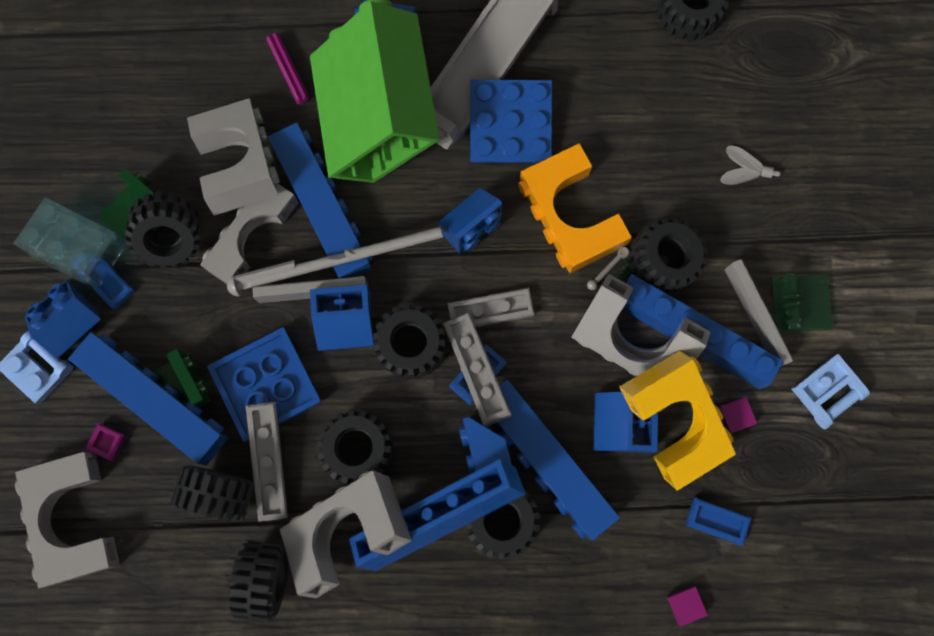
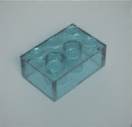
M44 197L13 243L33 258L94 289L97 286H101L108 274V267L114 266L126 247V243L115 232Z

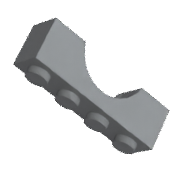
M276 183L277 196L240 207L231 225H227L221 231L220 239L215 246L209 248L203 255V261L200 265L225 284H227L232 276L247 273L250 269L244 255V245L248 235L255 228L266 223L284 224L299 204L295 195L278 183Z

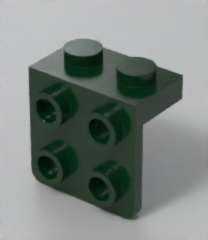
M125 168L118 177L128 186L100 213L99 218L126 243L125 233L131 206H134L138 198L143 200L145 194L150 193L154 196L155 192L153 193L147 188L151 183L139 172L133 175ZM163 226L153 227L152 229L158 232Z
M178 349L166 354L170 362L153 371L160 376L157 382L164 387L166 384H169L181 393L178 398L185 404L190 401L192 405L198 406L200 409L211 404L212 400L208 394L210 389L205 380L199 377L196 371L197 364L191 354H186Z

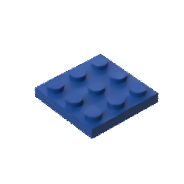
M470 80V163H539L551 157L552 80Z
M284 327L207 366L243 442L249 441L246 405L276 402L278 424L280 425L322 403Z

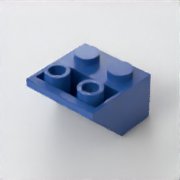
M479 188L438 222V227H441L443 236L459 254L464 250L469 252L480 242L479 238L486 232L491 234L500 226L502 202Z
M67 279L62 284L54 285L49 290L48 296L41 303H34L27 310L25 316L31 338L56 358L60 357L100 320L96 309Z
M367 284L310 289L311 318L318 351L371 347L374 345L371 292Z
M622 392L595 393L593 451L647 454L657 452L658 412L643 421L630 410Z
M469 417L463 419L464 426L459 427L463 446L469 445L471 455L466 456L470 474L499 459L511 464L504 438Z

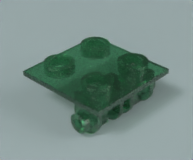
M785 273L784 277H771L775 325L779 332L833 330L828 276H796V273Z

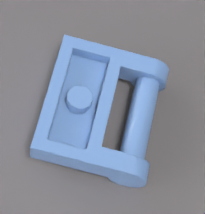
M29 331L22 335L20 342L0 362V371L35 404H41L73 370V365L67 360H62L60 357L56 358L33 340ZM31 348L54 368L52 374H49L28 354Z
M839 354L832 356L792 388V391L814 416L816 423L825 430L833 424L832 420L856 401L864 400L870 395L867 387ZM848 384L851 391L825 411L821 404Z

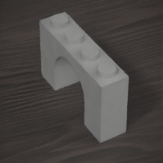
M250 98L187 118L191 138L201 155L232 145L249 147L245 157L236 165L199 177L204 200L213 215L278 195L276 183H280L275 166L271 167L270 163L275 162L270 147L265 146V143L269 142L267 132L264 126L260 127V124L264 123L263 116L259 107L254 109Z
M608 274L571 337L577 340L583 347L590 348L601 354L607 361L614 362L625 368L631 375L638 376L678 351L697 359L707 345L710 331L684 318L670 340L661 347L643 349L630 344L621 335L617 319L634 288Z
M81 452L15 472L17 478L15 489L20 496L22 504L20 515L23 523L26 525L28 534L26 546L32 554L34 565L32 576L38 585V589L120 565L114 537L101 538L81 545L70 546L58 539L51 525L53 507L63 494L72 489L102 481L96 454Z
M374 470L365 472L359 476L358 480L349 486L339 488L336 494L325 501L316 503L311 510L303 515L292 518L289 524L280 529L298 595L318 598L339 585L330 553V541L337 524L349 514L356 513L358 515L370 551L389 555L412 541L389 476Z

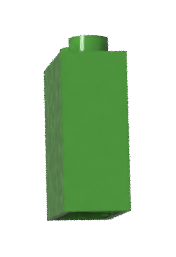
M367 0L359 6L358 13L342 27L330 32L329 39L310 55L328 178L374 183L438 142L440 138L417 13L395 8L389 0Z

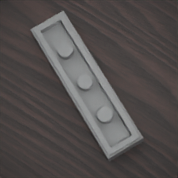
M740 259L731 263L725 269V272L764 349L783 360L781 366L792 362L793 358L743 260Z
M364 276L254 286L252 289L253 298L256 301L267 303L310 299V289L365 284L368 286V282Z
M470 313L444 322L443 325L484 427L511 417L512 415Z
M276 402L246 405L258 522L288 518Z

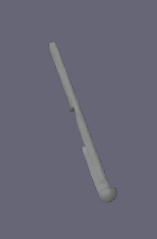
M436 227L357 249L350 248L344 250L345 253L326 256L296 265L295 260L234 275L228 280L227 289L234 296H242V290L253 288L254 286H261L443 238L441 227Z

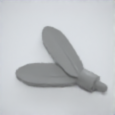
M728 146L726 152L729 158L742 168L726 172L722 175L720 181L724 184L735 185L756 179L759 176L772 178V176L778 177L781 173L775 171L774 167L762 166L756 158L744 149L737 146Z

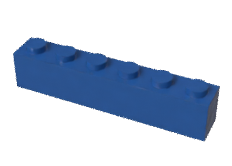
M295 123L268 136L327 256L345 253L344 250L350 248H361L357 240L361 236L354 221L348 223L345 214L349 213L343 199L336 200L333 191L337 190L332 178L324 176L321 169L325 165L319 153H312L309 146L313 145V141L308 131H301L298 124ZM371 256L333 266L339 279L359 277L372 270L369 261L373 260Z
M633 274L630 275L626 284L634 289L622 311L669 338L673 336L683 319L687 318L710 331L707 345L700 356L759 390L771 385L783 360Z
M90 332L68 360L193 461L207 466L228 440V437L222 433L224 427L212 418L208 421L200 415L202 410L198 406L192 405L190 401L185 404L178 398L181 393L171 385L166 384L165 387L157 382L160 376L148 367H145L143 370L137 366L136 363L139 360L126 350L123 353L117 350L115 347L118 343L106 334L100 337Z
M506 380L500 385V388L512 416L496 422L497 426L501 429L498 435L505 439L508 447L513 444L519 453L516 457L524 468L528 469L531 467L538 475L534 480L544 492L550 490L556 499L553 501V504L563 516L568 513L574 520L571 526L582 539L587 537L593 541L620 517L516 389Z
M499 459L402 510L412 541L389 555L370 551L364 531L349 538L356 567L377 571L525 495L516 467Z

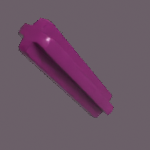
M278 33L268 35L266 38L268 45L296 103L303 104L308 102L310 99L309 94Z

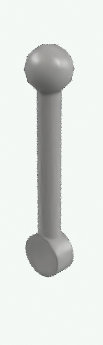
M621 247L618 250L617 256L594 280L588 281V289H597L601 279L621 259H625L629 255L628 248Z

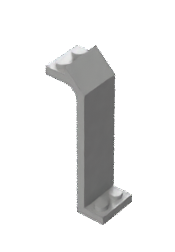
M558 0L489 1L431 86L440 138L436 142L438 145L447 150L464 136L470 128V80H502L545 16L548 14L553 17L558 9Z

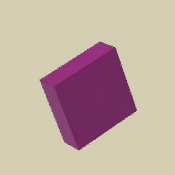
M747 397L718 407L723 415L724 425L730 433L757 424Z
M98 423L85 450L109 461H114L127 435Z
M695 586L667 596L675 619L680 627L708 616Z

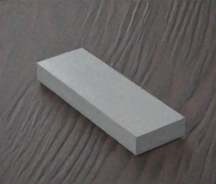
M529 288L447 303L450 320L470 313L475 327L533 317L535 315Z

